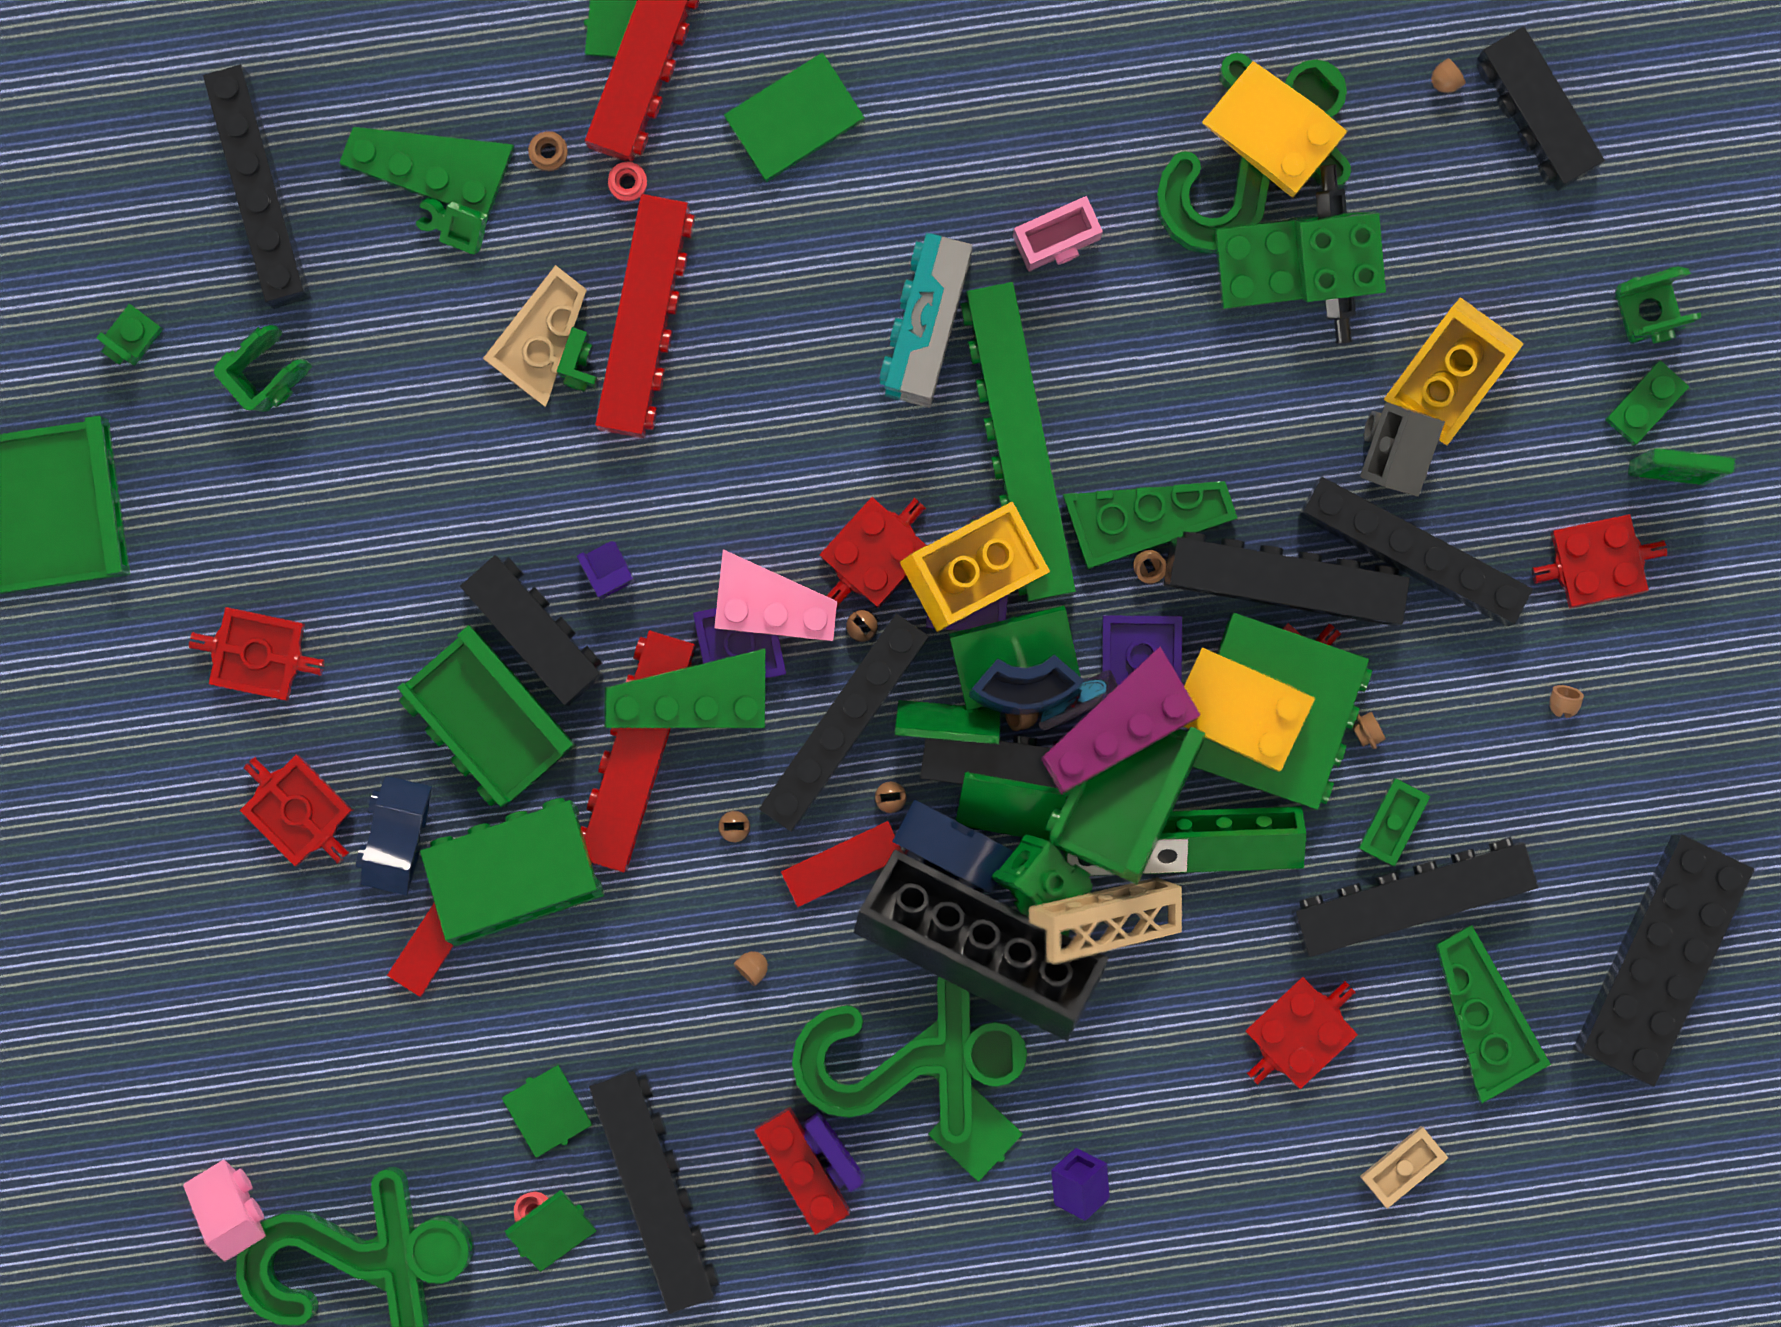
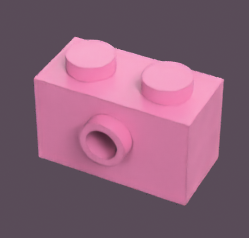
M1087 196L1015 227L1013 238L1028 271H1031L1054 260L1060 265L1078 257V249L1099 241L1103 231Z
M222 1160L183 1184L205 1244L224 1262L266 1237L260 1223L264 1219V1214L258 1203L249 1195L248 1191L252 1189V1184L242 1169L236 1171L225 1160Z

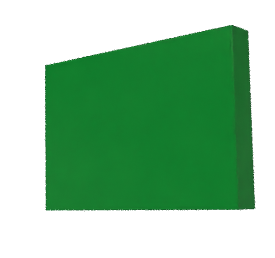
M823 52L724 114L725 120L766 183L865 121L864 115Z
M1653 448L1629 461L1628 474L1632 477L1705 486L1733 473L1735 458Z
M1064 605L949 633L967 710L983 707V705L977 703L968 695L997 659L1010 666L1029 668L1043 664L1055 655L1080 676Z

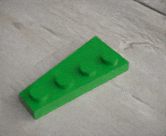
M353 127L339 164L342 167L423 197L436 199L445 205L456 202L487 214L489 218L515 146L513 144Z
M1225 481L1062 494L1087 570L1169 543L1173 538H1182L1183 532L1198 533L1238 519Z
M765 649L750 651L605 687L604 727L765 728Z
M1468 925L1436 943L1435 946L1479 1103L1486 1102L1551 1065L1473 926Z

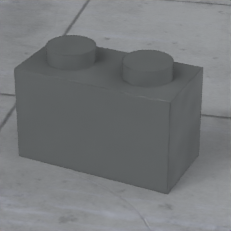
M1386 402L1360 477L1383 487L1419 497L1445 421Z

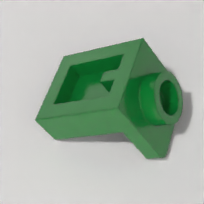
M128 304L106 334L100 332L96 339L105 345L101 352L114 362L121 365L126 360L136 366L162 332L163 328L134 306Z
M572 327L556 372L560 377L565 378L563 382L565 386L582 392L586 391L587 386L596 389L599 382L597 377L578 371L580 365L587 366L593 344L588 343L589 335L586 331Z

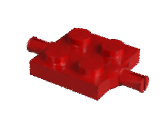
M871 497L819 554L835 570L840 579L837 585L827 594V597L837 601V608L848 594L853 591L865 596L879 609L907 578L900 562L912 553L927 546L915 535L911 527L912 523L926 510L917 499L913 498L910 504L898 515L886 510Z
M1630 514L1561 528L1551 532L1555 549L1554 564L1532 567V576L1535 575L1533 578L1535 584L1558 579V582L1565 590L1569 609L1638 595L1649 591L1644 572L1645 560L1666 557L1667 548H1664L1666 543L1664 540L1641 545V542L1635 535Z
M225 607L222 625L215 637L192 632L190 639L204 641L205 644L189 641V649L193 648L211 652L213 666L209 679L210 685L289 701L292 683L298 671L321 676L323 669L310 667L308 664L324 667L325 663L324 659L302 656L301 642L305 628L304 623Z
M296 754L283 768L272 773L256 757L252 758L249 761L251 764H246L243 769L260 785L257 787L254 796L240 809L244 816L295 867L302 863L313 851L323 848L337 864L344 860L342 857H347L350 852L333 836L338 826L354 810L300 755Z
M1304 977L1298 980L1245 1030L1259 1046L1263 1056L1247 1072V1075L1252 1078L1263 1068L1264 1070L1253 1080L1259 1085L1275 1069L1285 1074L1299 1089L1305 1086L1358 1036L1343 1019L1339 1010L1356 992L1350 988L1339 998V995L1350 986L1346 981H1343L1327 997L1317 992Z

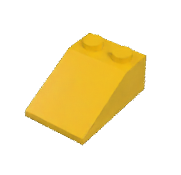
M1252 61L1202 121V124L1292 198L1295 197L1347 133L1346 129L1317 105L1254 61Z
M1460 297L1399 377L1384 400L1388 403L1445 421L1439 440L1447 446L1524 343Z
M1013 501L912 553L900 562L936 632L1050 572Z
M1201 648L1184 684L1186 691L1201 716L1185 725L1184 728L1188 730L1190 727L1205 732V738L1274 771H1281L1315 698L1205 648Z

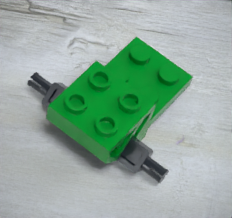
M1337 164L1320 166L1323 191L1316 193L1318 215L1214 229L1222 308L1303 299L1306 302L1326 300L1327 318L1334 320L1335 343L1352 342L1349 317L1356 315L1354 296L1386 293L1380 215L1375 211L1347 213L1345 190L1343 188L1338 189Z

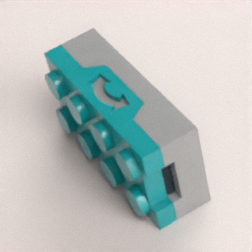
M927 232L924 243L916 241L910 263V271L916 273L913 281L906 279L900 299V309L905 310L903 319L895 318L890 336V346L895 347L893 357L885 356L879 377V384L885 385V396L931 408L972 255V244Z

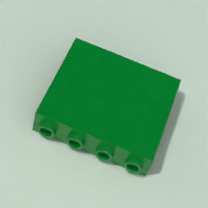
M102 416L85 418V422L0 434V594L130 575L109 420Z
M1233 612L1229 616L1217 654L1280 681L1315 698L1281 771H1274L1207 738H1204V744L1193 768L1318 810L1320 803L1327 804L1332 792L1334 782L1328 780L1333 765L1339 767L1344 757L1346 744L1341 743L1345 729L1352 730L1357 719L1359 707L1354 706L1358 691L1365 692L1372 674V670L1367 668L1369 659Z

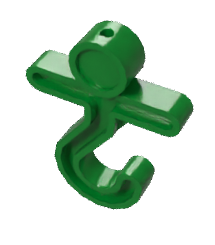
M1232 53L1223 60L1219 70V79L1227 90L1232 87L1252 63L1246 55ZM1317 59L1304 61L1292 69L1284 82L1317 105L1333 120L1345 103L1347 94L1345 78L1338 68L1327 61ZM1335 147L1320 166L1337 164L1338 189H1340L1351 175V165L1347 158ZM1179 152L1173 156L1160 177L1156 194L1159 220L1170 238L1187 250L1209 255L1216 254L1215 228L1261 222L1264 216L1270 179L1240 156L1231 210L1222 217L1213 219L1203 217L1194 210L1189 198L1190 188L1200 173V160L1192 152ZM1319 167L1312 177L1322 186L1321 170Z
M938 977V1020L861 1081L853 1084L840 1083L832 1078L827 1071L825 1063L827 1050L832 1043L838 1039L854 1036L863 1027V1015L858 1008L852 1005L827 1009L806 1024L795 1042L792 1066L796 1084L809 1103L827 1114L847 1118L871 1113L919 1075L932 1076L939 1082L941 1133L950 1143L958 1144L966 1141L972 1133L971 1075L984 1085L997 1087L1009 1084L1019 1077L1026 1065L1027 1050L1025 1041L1016 1029L1006 1023L995 1021L980 1025L970 1034L969 991Z
M388 1167L378 1172L371 1182L378 1232L375 1238L364 1240L311 1211L288 1210L261 1222L266 1237L238 1253L236 1280L243 1299L257 1315L279 1325H302L306 1323L318 1310L317 1297L307 1289H291L284 1286L277 1279L274 1272V1259L277 1252L285 1246H297L352 1277L363 1279L385 1291L391 1327H428L429 1321L423 1281L442 1284L456 1278L468 1267L474 1255L473 1237L466 1225L452 1216L438 1215L425 1220L415 1229L407 1176L397 1167Z

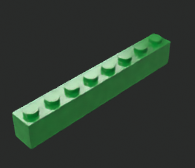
M1009 282L966 291L967 302L960 303L964 326L972 325L974 340L968 341V348L972 365H980L982 379L975 380L979 402H987L990 417L983 418L987 441L995 440L998 456L991 457L995 480L1003 479L1005 494L999 495L1000 507L1013 501L1050 570L1049 573L1017 589L1019 596L1026 595L1028 603L1072 595L1076 592L1014 284Z

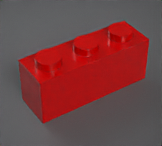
M791 1107L756 1126L754 1130L815 1235L850 1215V1208L826 1170L824 1163L803 1136L805 1134L804 1129Z

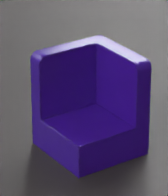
M610 541L587 554L582 552L576 555L595 593L601 600L636 582L614 541Z
M1075 1148L1051 1169L1054 1204L1057 1207L1086 1221L1108 1201L1110 1192L1106 1162Z

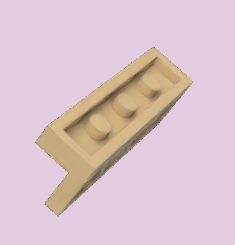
M1157 877L1139 881L1138 885L1130 883L1029 907V919L1031 924L1046 929L1047 961L1056 964L1182 932V887ZM1168 905V923L1158 926L1153 919L1162 906ZM1135 913L1140 920L1132 932L1126 933L1121 927L1130 914ZM1104 921L1109 927L1100 940L1094 941L1089 935L1098 922ZM1072 929L1076 936L1067 948L1061 949L1060 931Z

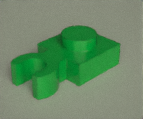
M427 198L420 203V208L426 209L431 213L432 220L426 217L417 220L416 226L423 231L437 229L441 231L439 242L475 255L481 250L488 219L487 214L456 202L447 205L445 210L443 205L433 198Z

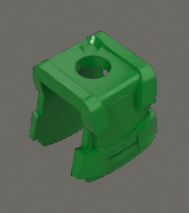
M1671 267L1661 272L1632 278L1627 282L1620 283L1616 287V299L1630 344L1650 338L1653 344L1677 338L1675 332L1684 330L1685 326L1701 318V312L1681 316L1672 287V282L1691 274L1688 268ZM1644 300H1653L1659 305L1661 313L1657 320L1647 321L1641 317L1639 307Z
M275 325L264 326L262 329L257 327L240 343L241 348L236 352L233 350L230 353L226 352L214 367L215 376L245 410L267 412L273 406H280L292 395L293 391L290 388L294 387L312 368V365L306 359L295 360L287 367H284L260 393L243 375L242 371L261 353L266 352L283 334Z
M1025 834L1019 846L1001 868L996 870L991 876L999 886L1011 892L1016 899L1014 905L1018 911L1028 917L1029 907L1088 894L1093 888L1089 878L1091 874L1077 864L1072 866L1065 861L1061 852L1051 842Z

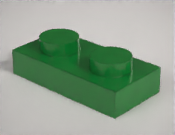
M1660 360L1607 416L1605 421L1635 446L1690 386Z
M1393 778L1357 849L1395 867L1431 796Z

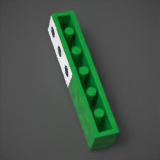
M1302 806L1172 811L1143 874L1303 869L1306 828ZM1063 851L1065 861L1072 866L1077 864L1091 874L1090 876L1115 875Z

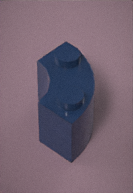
M1055 655L1043 664L1029 668L1010 666L997 659L971 689L968 696L984 707L997 712L1013 715L1035 714L1056 707L1067 700L1080 688L1085 680Z
M385 776L380 791L373 790L368 809L369 813L374 814L367 845L361 844L356 860V867L362 869L361 885L407 896L420 851L416 850L421 827L426 828L432 786Z
M915 799L892 841L906 849L905 855L925 865L927 861H930L955 874L954 880L974 890L980 887L990 893H993L997 885L991 876L996 870L1001 868L1014 852Z

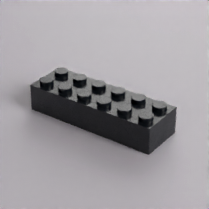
M1671 835L1573 1050L1642 1083L1655 1087L1755 869L1687 836Z
M897 850L893 851L860 908L853 932L1067 1042L1095 991L1109 957L1101 953H1096L1056 964L1047 961L1046 929L1031 924L1028 916ZM1060 933L1061 949H1065L1073 939Z

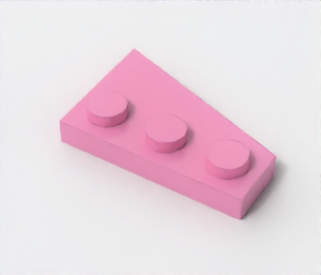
M723 550L715 629L833 642L837 601Z

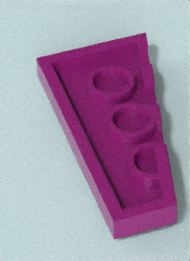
M1159 647L1044 755L1041 760L1059 791L1063 794L1193 722L1201 714L1163 650Z

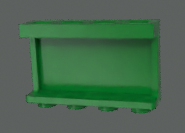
M468 625L457 634L458 638L408 682L402 683L397 687L403 694L398 700L413 717L418 713L429 724L424 729L425 732L439 747L445 743L455 754L450 759L455 767L465 777L471 773L481 785L476 790L491 807L497 803L500 807L505 808L571 751L576 744L477 630Z
M1190 727L1188 732L1178 729L1063 793L1068 798L1062 810L1054 809L1046 827V830L1051 832L1050 842L1057 849L1138 885L1204 744L1205 732Z
M564 798L553 799L542 804L543 809L529 814L527 811L514 812L507 815L503 823L490 826L488 823L476 825L467 830L468 835L453 839L452 836L441 837L430 842L431 847L420 850L447 942L458 946L605 896L601 881L595 877L577 817L580 814L578 806L571 800L565 801Z

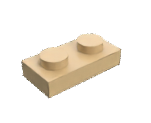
M1420 1126L1360 1177L1384 1207L1388 1209L1445 1162L1448 1157L1424 1127Z

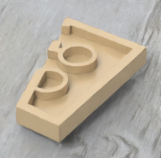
M555 265L483 358L544 407L547 405L557 376L558 365L571 328L575 325L587 289Z

